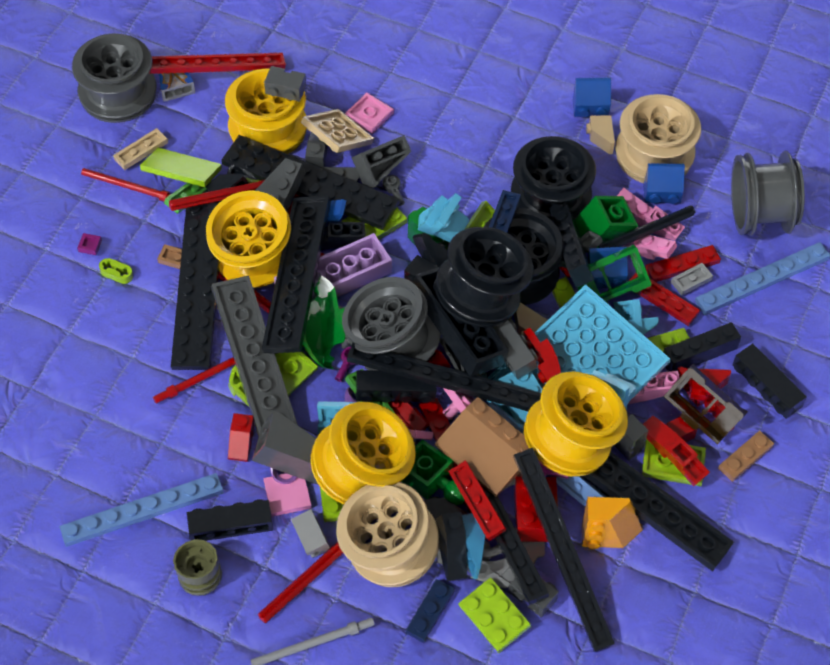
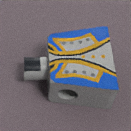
M189 73L159 74L163 102L195 93L194 81Z

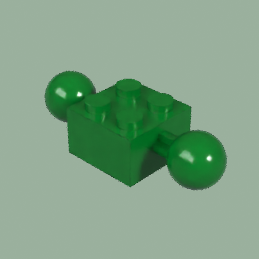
M422 439L415 446L416 457L414 466L408 476L401 482L412 487L425 499H429L440 488L443 490V495L448 502L456 506L464 504L466 501L454 480H448L451 477L448 471L453 468L454 461Z

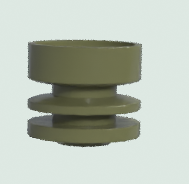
M191 540L185 542L177 549L174 554L173 563L180 586L184 591L191 595L201 596L215 590L221 582L222 571L216 549L211 543L204 540Z

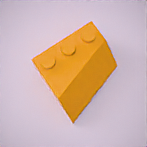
M587 498L581 524L582 547H588L589 549H597L599 547L624 548L643 530V526L639 523V517L635 514V508L630 498Z

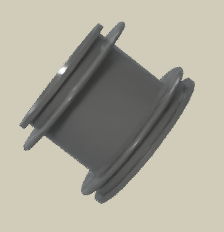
M110 33L87 41L77 50L72 60V72L78 82L77 92L79 100L86 112L92 117L109 123L126 122L141 116L151 107L156 95V79L154 74H149L152 67V56L143 42L126 34Z
M786 150L781 153L778 163L755 164L750 153H745L744 156L736 155L731 174V201L734 222L740 235L747 233L749 236H753L757 224L780 222L784 232L790 234L795 225L801 223L804 212V180L799 161L796 158H792Z
M385 277L363 286L348 301L342 316V326L348 342L351 345L352 342L355 343V349L364 353L381 354L393 352L427 362L437 349L441 337L440 332L427 315L428 305L423 292L413 282L401 277ZM365 367L367 370H376L369 367Z

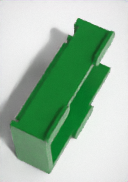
M631 245L589 264L591 271L599 268L609 290L599 294L594 280L584 284L608 304V300L632 290L634 293L650 287L651 281L637 247ZM629 255L638 277L611 288L604 271V266ZM584 285L577 287V288H578V291H579Z

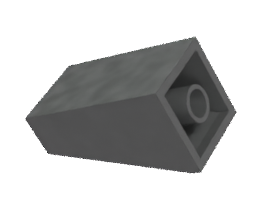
M274 410L261 427L252 461L319 485L313 475L310 461L311 451L316 438Z

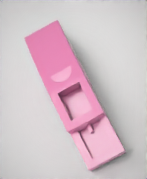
M624 187L617 195L624 196L640 227L668 215L656 205L654 208H651ZM678 222L653 234L675 241L685 226Z
M647 235L622 246L630 247L635 245L640 256L654 260L656 256L668 259L677 248L676 241L653 235Z
M678 371L659 372L628 404L663 397L680 378Z

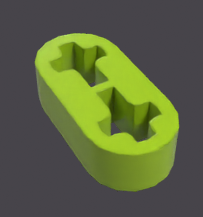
M105 258L99 263L100 273L104 277L122 284L132 281L133 272L130 266L110 258Z

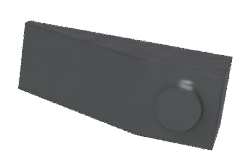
M312 132L307 142L305 161L318 167H325L328 145L320 141Z

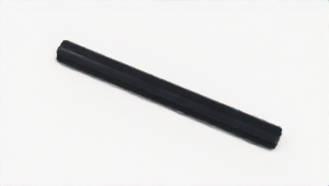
M687 206L603 242L599 248L622 247L692 217L696 211L693 206Z

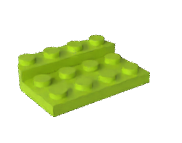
M302 351L274 353L288 396L318 369V366ZM235 365L231 370L228 387L234 397L237 395L248 405Z

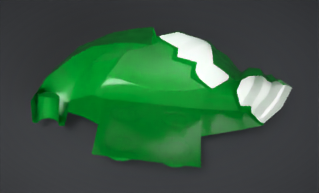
M321 276L319 282L314 287L315 296L311 299L303 345L311 358L319 366L333 369L332 362L334 357L329 355L334 345L343 343L346 338L342 326V316L345 307L342 309L338 308L335 287L328 279Z

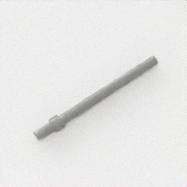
M372 617L357 623L353 621L348 623L346 627L251 659V664L263 665L349 634L351 636L358 634L360 630L375 626Z

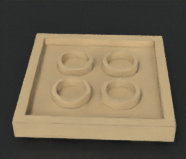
M339 109L304 116L301 120V123L307 130L314 133L320 141L326 143L336 153L371 145L374 141V138Z

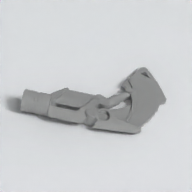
M484 541L481 568L476 580L485 582L491 577L499 587L508 588L515 579V576L506 559L489 561L490 558L502 553L499 545L490 548L489 542ZM522 542L533 564L538 558L544 556V542ZM439 549L436 558L438 563L443 564Z

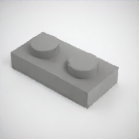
M701 263L673 277L671 283L682 296L711 281L713 275Z

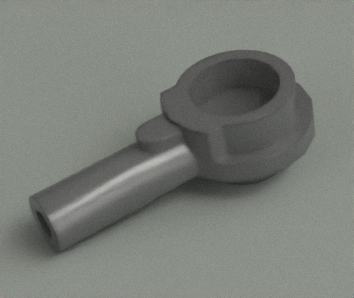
M395 175L386 176L382 182L383 187L390 194H393L395 198L399 199V206H402L405 202L399 192L400 179Z

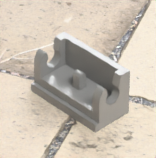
M311 509L291 519L307 555L315 558L330 549L320 524Z

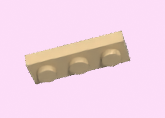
M156 128L114 154V160L126 170L152 154L157 148L166 145L168 139Z

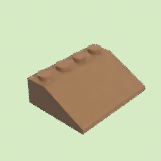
M479 397L462 411L435 443V446L456 464L459 465L466 460L479 483L495 497L520 474L513 455L529 449L524 435Z

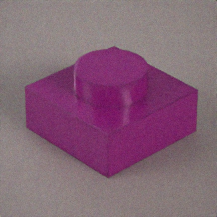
M83 233L77 247L78 252L97 255L102 242L101 236Z

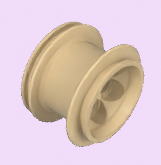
M652 94L633 100L625 107L620 117L621 132L617 137L615 145L618 164L629 177L641 183H644L648 163L685 164V176L694 162L696 154L695 145L701 135V122L697 113L684 101L668 95Z
M398 482L395 485H385L384 487L366 485L350 496L339 513L336 526L339 546L344 555L352 562L356 571L374 584L383 587H401L413 583L431 568L439 550L437 523L427 509L420 494L404 483ZM398 512L395 517H391L393 513ZM374 519H378L375 524H371ZM411 525L409 530H405L406 526ZM369 538H373L370 543L365 544Z

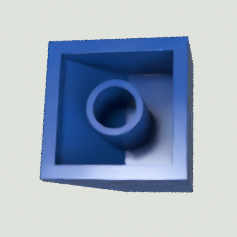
M576 78L572 100L574 117L609 115L611 107V78Z
M648 163L643 184L645 203H681L684 192L685 164Z
M627 247L589 249L588 263L591 264ZM627 256L604 266V271L611 288L627 282ZM599 268L591 271L597 289L608 288Z

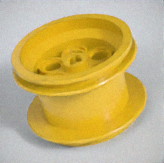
M269 69L253 70L241 75L232 82L225 95V107L229 114L228 131L233 143L238 135H242L290 154L300 146L307 130L301 123L302 118L306 116L304 111L306 104L305 91L300 102L265 94L264 85Z
M242 191L228 196L212 210L206 225L207 244L212 254L219 260L220 273L227 280L249 276L253 288L274 283V277L277 276L282 250L288 243L291 234V221L286 209L276 198L260 191Z
M563 372L553 376L546 382L541 392V399L529 409L524 423V437L528 448L534 449L538 461L548 469L566 476H585L602 466L610 455L611 446L617 444L623 438L628 427V415L621 398L603 380L582 372Z
M355 402L339 410L334 416L331 425L320 432L313 445L310 461L313 475L322 490L335 501L345 504L351 495L366 485L377 487L392 486L405 479L414 466L416 450L408 427L394 412L376 403Z

